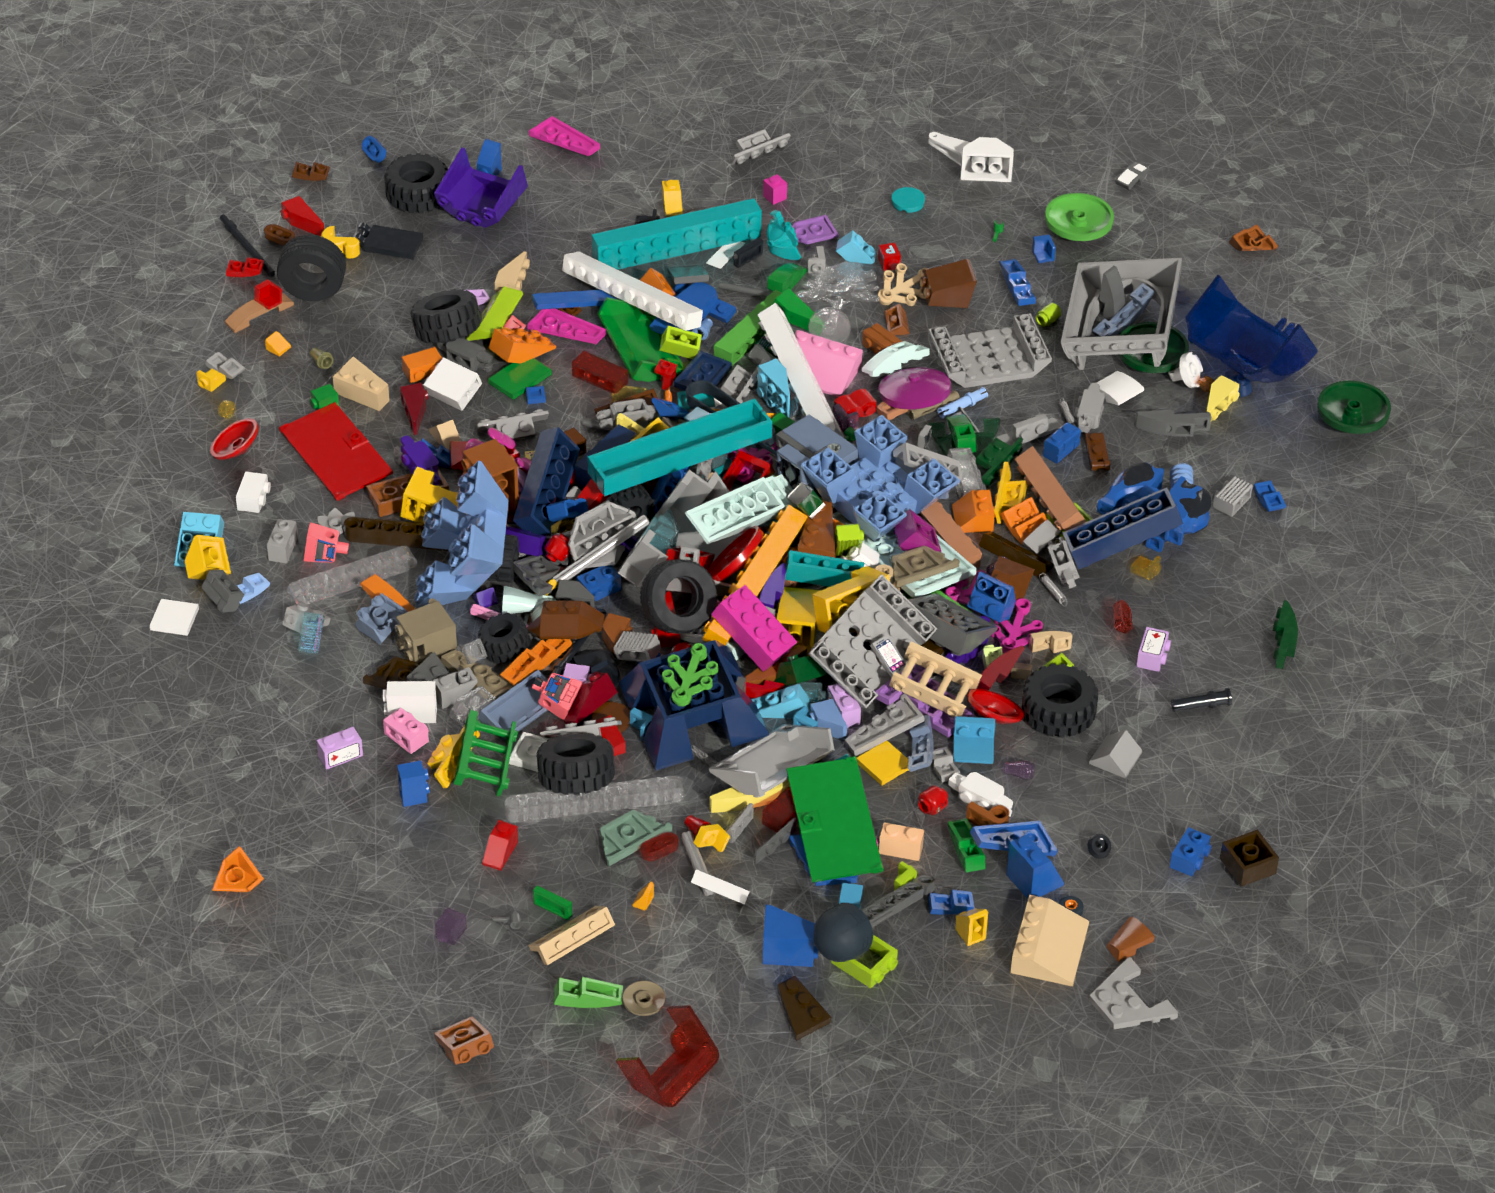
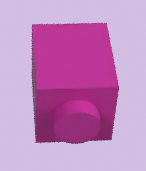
M778 174L763 180V197L772 205L786 200L787 182Z

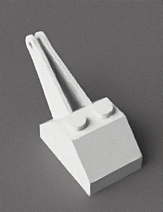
M937 132L929 134L928 143L961 166V180L1011 182L1013 148L1001 140L979 137L972 142H968Z

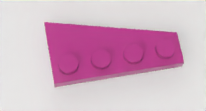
M553 116L529 130V136L586 156H590L600 149V143Z
M542 309L527 324V330H537L541 333L597 344L606 335V329L558 309Z

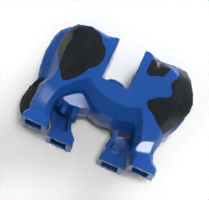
M1147 462L1129 466L1114 480L1108 493L1098 499L1096 503L1097 513L1104 515L1161 490L1164 469L1155 468ZM1180 476L1169 491L1183 524L1175 529L1161 533L1157 537L1147 539V548L1162 552L1166 541L1181 546L1184 534H1194L1207 527L1209 523V510L1212 503L1211 496L1207 490L1201 486L1190 484L1183 476Z

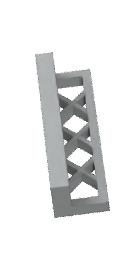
M906 442L893 450V457L904 460V465L916 469L934 458L951 473L954 472L960 482L962 481L960 461Z

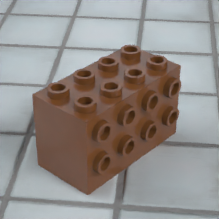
M496 438L462 451L463 459L461 463L464 471L462 475L464 476L469 467L473 466L478 460L481 461L509 500L506 525L513 523L519 503L518 467L514 457L507 453L505 446L500 444Z

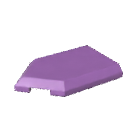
M827 215L797 221L792 225L798 242L806 245L839 237L838 232Z

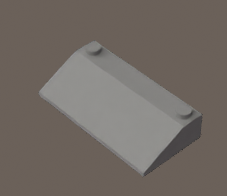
M783 724L770 732L769 736L756 740L709 768V771L745 795H753L755 798L762 797L767 791L788 779L786 768L813 764L835 751L831 729Z

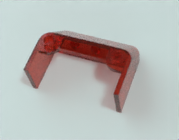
M690 1005L669 1006L666 1009L677 1025L670 1035V1042L675 1052L652 1075H650L639 1057L618 1058L616 1060V1063L633 1089L662 1107L676 1106L719 1060L718 1048Z

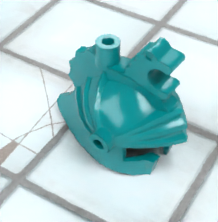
M772 211L770 215L774 218L770 220L767 228L768 250L772 254L784 259H801L802 257L797 249L798 239L795 229L791 227L790 222H784L780 211Z

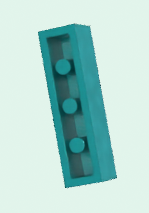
M789 550L785 563L787 564L785 580L831 587L852 579L851 572L864 567V562Z

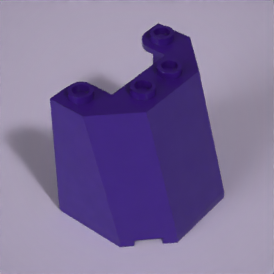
M461 147L434 194L437 203L454 218L486 228L500 221L526 190L528 184L522 165H519L512 178L507 180L473 169L470 166L466 149Z

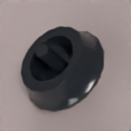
M1094 834L1089 838L1087 849L1094 858L1103 859L1111 852V842L1105 835Z

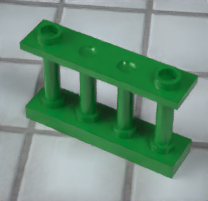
M470 710L465 721L453 784L461 786L464 779L472 778L498 785L496 796H501L503 789L507 790L510 778H507L512 744L516 742L518 731L515 730L516 722L512 721L509 730L479 723L480 720H476L478 712ZM478 730L507 738L506 745L478 739L477 736H474V732ZM477 746L503 753V761L476 755L471 751V747ZM474 762L500 769V778L473 771L468 767V763Z

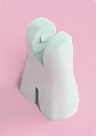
M504 586L502 614L533 612L544 601H556V599L551 595L538 596L537 594Z

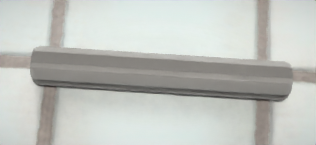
M683 832L681 839L694 871L699 870L709 874L698 847L693 843L695 839L692 832ZM701 887L705 896L714 894L713 891Z

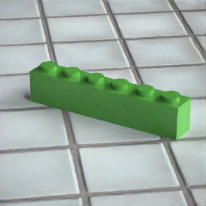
M777 290L772 292L754 310L748 313L743 320L738 322L733 329L727 332L723 338L717 341L713 347L714 356L732 362L733 366L751 350L759 337L766 334V331H763L759 325L761 320L758 314L770 307L775 298L782 293Z

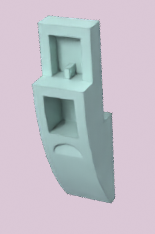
M906 341L896 343L872 357L862 367V372L868 373L872 377L880 376L881 373H893L894 370L901 369V363H907L911 359L921 360L922 357L929 356V348Z

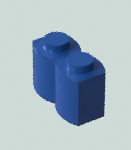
M584 498L567 499L546 506L547 516L552 522L572 520L589 511L587 500Z

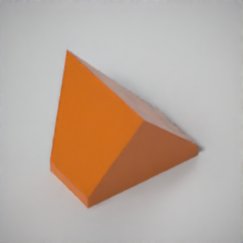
M238 846L224 858L212 891L249 892L264 878L243 849Z

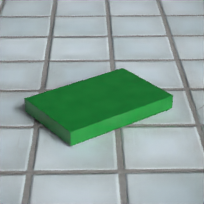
M532 358L523 363H511L488 378V384L514 400L525 393L527 387H534L551 376L552 370Z

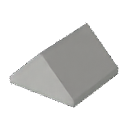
M1123 730L1107 735L1090 759L1089 764L1126 778L1142 754V749L1128 731Z

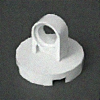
M1193 352L1184 353L1180 358V367L1169 371V376L1172 381L1183 380L1189 388L1199 387L1203 382V378H1200V372H1203L1201 361L1197 355H1192Z

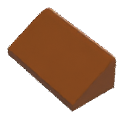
M900 304L884 311L889 332L893 335L910 334L906 312Z

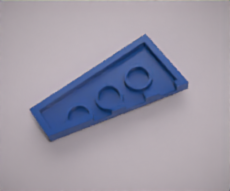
M1041 821L974 826L970 831L978 848L1009 851L1011 841L1027 834L1046 856L1055 857L1058 852Z

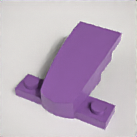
M915 663L908 678L919 683L926 668ZM891 678L875 691L878 694L875 699L888 706L896 700H901L900 696L904 694L889 686ZM929 679L926 687L937 691L941 683ZM945 691L944 696L955 700V695ZM907 695L923 716L929 714L933 729L946 737L954 734L955 717ZM966 707L962 717H974V711Z

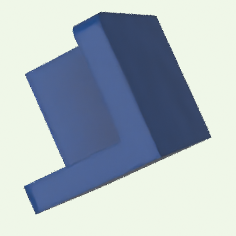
M1051 236L1033 237L1032 252L1037 262L1054 261L1056 247Z

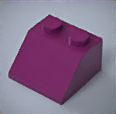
M911 509L905 512L907 516L895 526L894 532L898 538V546L903 551L927 546L934 551L941 552L935 528Z

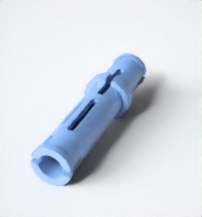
M981 387L972 393H966L964 397L939 407L937 409L938 414L945 411L939 415L940 418L944 419L959 411V407H972L976 402L987 398V392L981 395L986 389Z

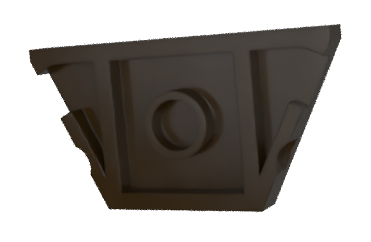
M394 657L387 664L376 668V673L371 676L366 674L363 677V684L387 690V682L407 681V676L420 663Z

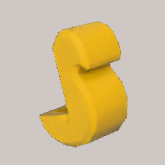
M329 226L322 232L321 237L336 244L342 253L345 254L346 258L352 259L360 255V245L357 238L336 237L335 226Z

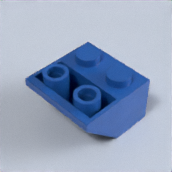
M980 571L967 607L998 622L1008 620L1016 603L1014 587Z

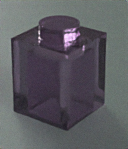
M449 907L435 923L436 938L451 945H455L467 929L466 915Z

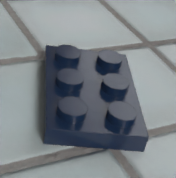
M700 351L676 378L674 387L686 391L688 385L700 380L709 381L717 386L732 369V362Z

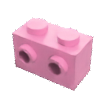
M402 708L383 720L384 734L410 754L429 742L428 727Z

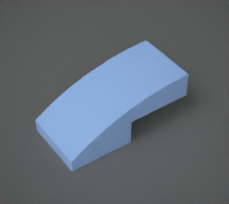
M260 573L243 577V583L237 585L245 594L239 603H244L263 592L270 586V582Z

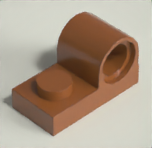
M970 802L967 805L966 819L976 826L1008 824L1010 811L1002 805L994 806L987 811L982 806Z

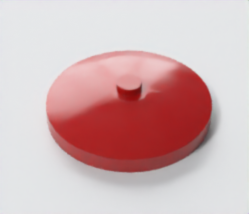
M753 526L740 534L714 559L707 568V571L713 578L712 580L721 582L738 569L742 570L747 560L754 553L763 537L764 532L758 526Z

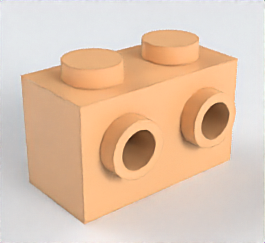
M884 823L880 835L879 854L919 861L923 848L924 830Z

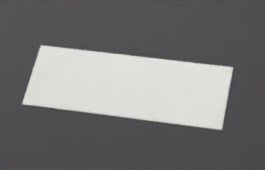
M737 242L722 246L706 263L721 269L734 256V252L745 243Z
M699 870L695 871L691 883L742 904H745L750 892Z

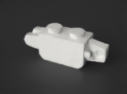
M972 772L967 777L954 773L949 778L948 785L959 792L958 798L968 804L974 802L987 811L994 806L1002 805L1009 809V817H1011L1012 810L1010 808H1012L1013 801L1004 796L1003 786L977 772Z

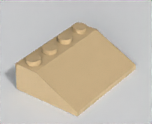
M1029 895L1012 956L1011 973L1073 986L1089 921L1051 899Z

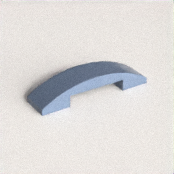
M1142 283L1130 294L1132 300L1110 321L1104 319L1092 330L1093 333L1099 337L1116 336L1143 313L1155 293L1154 290Z
M929 714L924 715V722L910 728L909 731L912 736V756H909L908 762L910 772L930 766L933 760V733Z

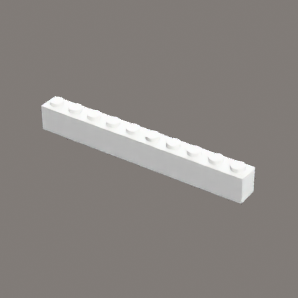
M581 252L564 255L563 272L685 331L701 327L703 310Z
M774 303L758 314L761 320L759 325L763 331H766L765 337L769 343H772L771 350L778 356L777 360L786 368L787 378L790 381L788 385L792 392L797 395L794 398L799 406H802L801 412L803 416L806 417L810 414L825 426L831 428L835 433L844 437L784 312Z

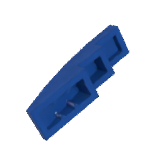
M1016 259L999 261L1005 281L1019 306L1036 304V297L1031 292V284L1026 279V271Z

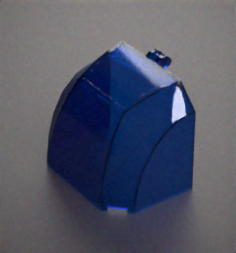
M1218 274L1185 317L1188 328V341L1249 381L1261 383L1282 381L1297 373L1318 353L1317 348L1301 325L1297 324L1295 327V323L1292 322L1289 323L1284 331H1281L1287 323V318L1285 317L1281 318L1275 326L1271 325L1243 306Z

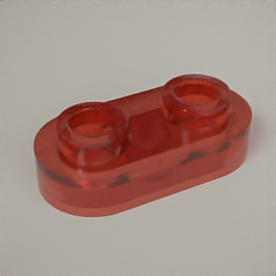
M1119 600L1113 605L1114 626L1118 632L1126 634L1133 629L1132 612L1124 600Z
M667 832L644 842L641 845V857L646 861H655L675 852L679 847L678 836Z

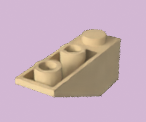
M526 251L498 271L495 280V293L504 286L521 291L522 280H525L526 269H529L530 264Z

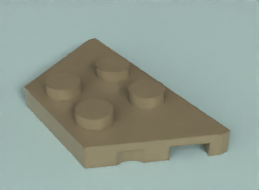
M921 546L892 556L891 563L895 587L898 588L957 568L960 561L956 558L949 560L945 558L944 553L934 551L927 546Z

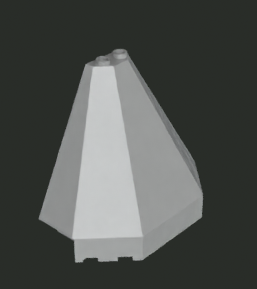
M688 470L652 518L620 566L618 574L636 587H641L649 571L657 564L666 561L668 558L666 555L667 549L677 546L700 549L701 551L714 553L716 558L734 539L743 533L740 532L707 544L685 514L688 510L730 492L716 471L706 482L691 470ZM738 569L721 582L714 580L717 596L724 597L726 595L729 597L730 594L727 592L733 583H738L736 578L741 570ZM681 578L673 579L666 589L669 591L692 593L687 582Z

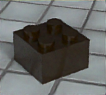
M1258 829L1222 842L1220 860L1241 887L1277 873L1279 857Z

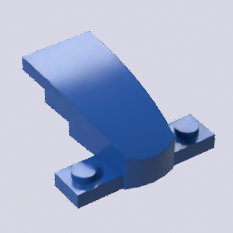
M695 282L689 286L684 283L675 284L672 288L676 294L674 297L703 310L701 321L709 315L727 324L737 311L735 306L719 300L717 291L709 284ZM658 317L650 325L652 331L661 335L667 326L679 327Z

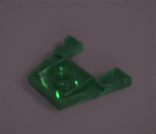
M1000 418L983 419L984 432H975L976 452L961 455L957 454L952 435L946 434L945 422L929 423V425L932 426V436L945 456L956 459L960 463L975 462L976 457L995 439L1000 426Z

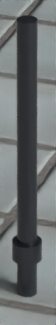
M222 214L220 220L225 224L228 232L232 233L254 258L264 260L263 269L269 276H274L275 271L237 229V225L232 220H229L225 214Z
M604 609L599 610L601 613L606 615V611ZM589 636L577 639L562 660L555 664L552 673L562 675L566 663L572 660Z

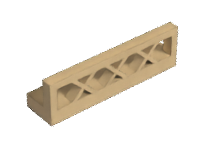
M594 906L528 946L531 951L539 953L544 965H549L613 927L615 923L607 906Z

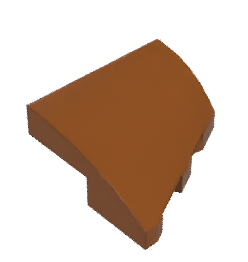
M1257 224L1248 230L1244 229L1233 235L1229 241L1239 251L1275 250L1278 248L1270 235L1266 236Z
M1131 916L1109 941L1107 949L1119 962L1136 955V949L1154 942L1155 936L1142 922Z

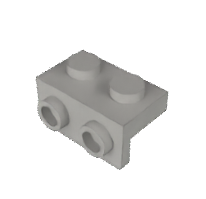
M297 603V605L287 607L283 625L303 635L307 634L312 639L316 638L312 637V635L316 636L315 633L319 629L318 623H322L320 624L322 627L330 623L331 618L325 616L324 612L308 608L307 604ZM317 617H319V621H318L317 624H314V623H311V622H305V621H310V620H309L310 618H311V621H312V622H313V620H314V622H315V621L317 622Z

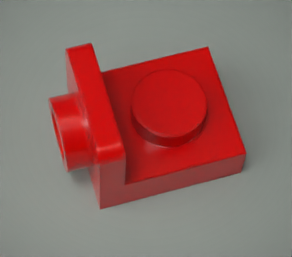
M660 359L654 372L662 375V389L668 390V387L671 388L675 381L677 364Z

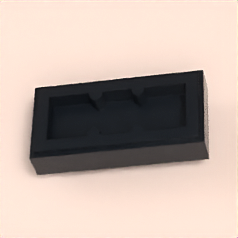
M757 238L734 252V266L739 268L762 255L763 240Z

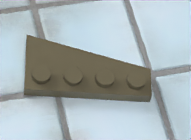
M456 649L441 656L440 661L453 673L469 667L478 682L472 689L490 703L514 687V685L502 678L500 674L491 671V667L477 664L476 659Z

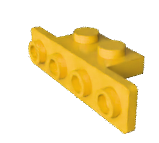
M1004 462L1003 469H1000L1001 480L997 483L998 493L995 494L996 504L993 508L997 524H1002L1001 512L1024 501L1027 489L1026 480L1010 481L1011 471L1008 462Z
M464 727L459 734H448L442 737L439 745L427 762L431 769L438 768L434 775L443 788H448L455 777ZM478 730L474 732V736H477V738L480 736Z

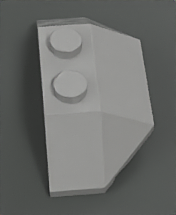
M607 501L576 517L568 543L573 561H577L636 520L635 512Z

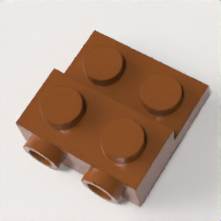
M473 1016L434 1033L436 1041L445 1049L446 1056L455 1065L467 1063L472 1057L487 1054L490 1049L494 1048L491 1033Z

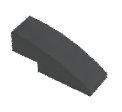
M1112 266L1103 273L1099 298L1101 302L1105 303L1103 317L1109 321L1125 307L1124 288L1116 266Z

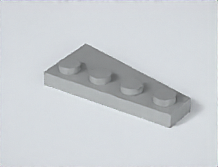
M905 693L900 696L901 700L897 703H891L887 706V711L873 717L869 725H863L845 739L847 747L855 757L925 721L923 714Z

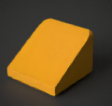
M277 331L265 340L266 350L279 357L291 348V345Z
M653 882L648 883L638 893L632 904L633 907L644 911L647 910L654 898Z

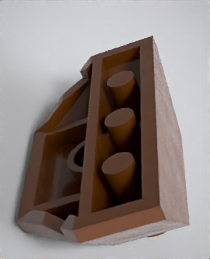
M544 601L529 614L526 628L529 633H532L539 639H580L594 632L602 631L605 615L584 601Z

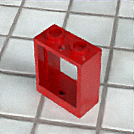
M740 450L722 481L731 492L733 490L730 488L744 466L761 473L760 478L764 477L765 479L773 476L775 471L772 464Z

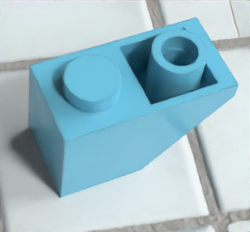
M853 230L838 240L836 252L847 262L873 264L875 262V249L868 245Z

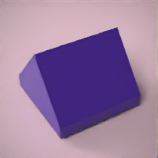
M494 587L472 595L477 605L489 607L498 604Z

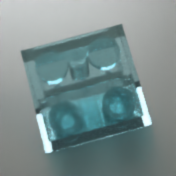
M668 509L664 515L661 514L655 526L652 525L649 528L656 533L650 544L665 555L667 554V549L676 547L679 532L673 512Z

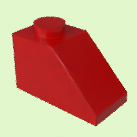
M498 820L489 836L482 865L500 871L503 869L518 844V826Z

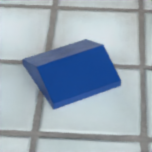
M654 397L651 400L661 417L685 420L684 417L690 413L674 402Z

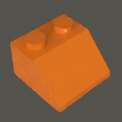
M971 490L952 504L954 521L957 525H960L964 533L993 532L995 514L990 490Z

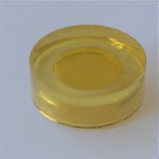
M224 400L219 406V415L226 419L231 418L235 412V403L230 400Z

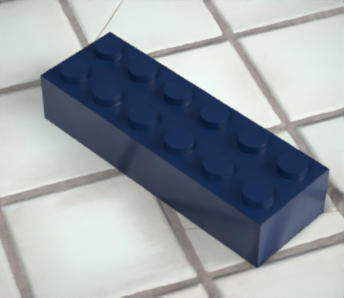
M559 427L541 431L513 519L521 529L543 536L555 533L558 521L552 522L549 520L546 506L565 500L580 448Z
M1166 487L1063 532V535L1078 569H1081L1099 560L1106 559L1115 553L1122 552L1131 546L1141 544L1147 539L1157 537L1170 529H1175L1182 525L1183 521Z

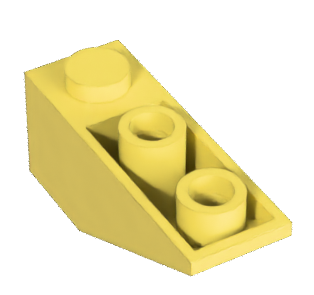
M1222 375L1211 384L1207 412L1211 414V421L1216 420L1222 411H1226L1228 406L1235 402L1240 394L1238 392L1239 384Z

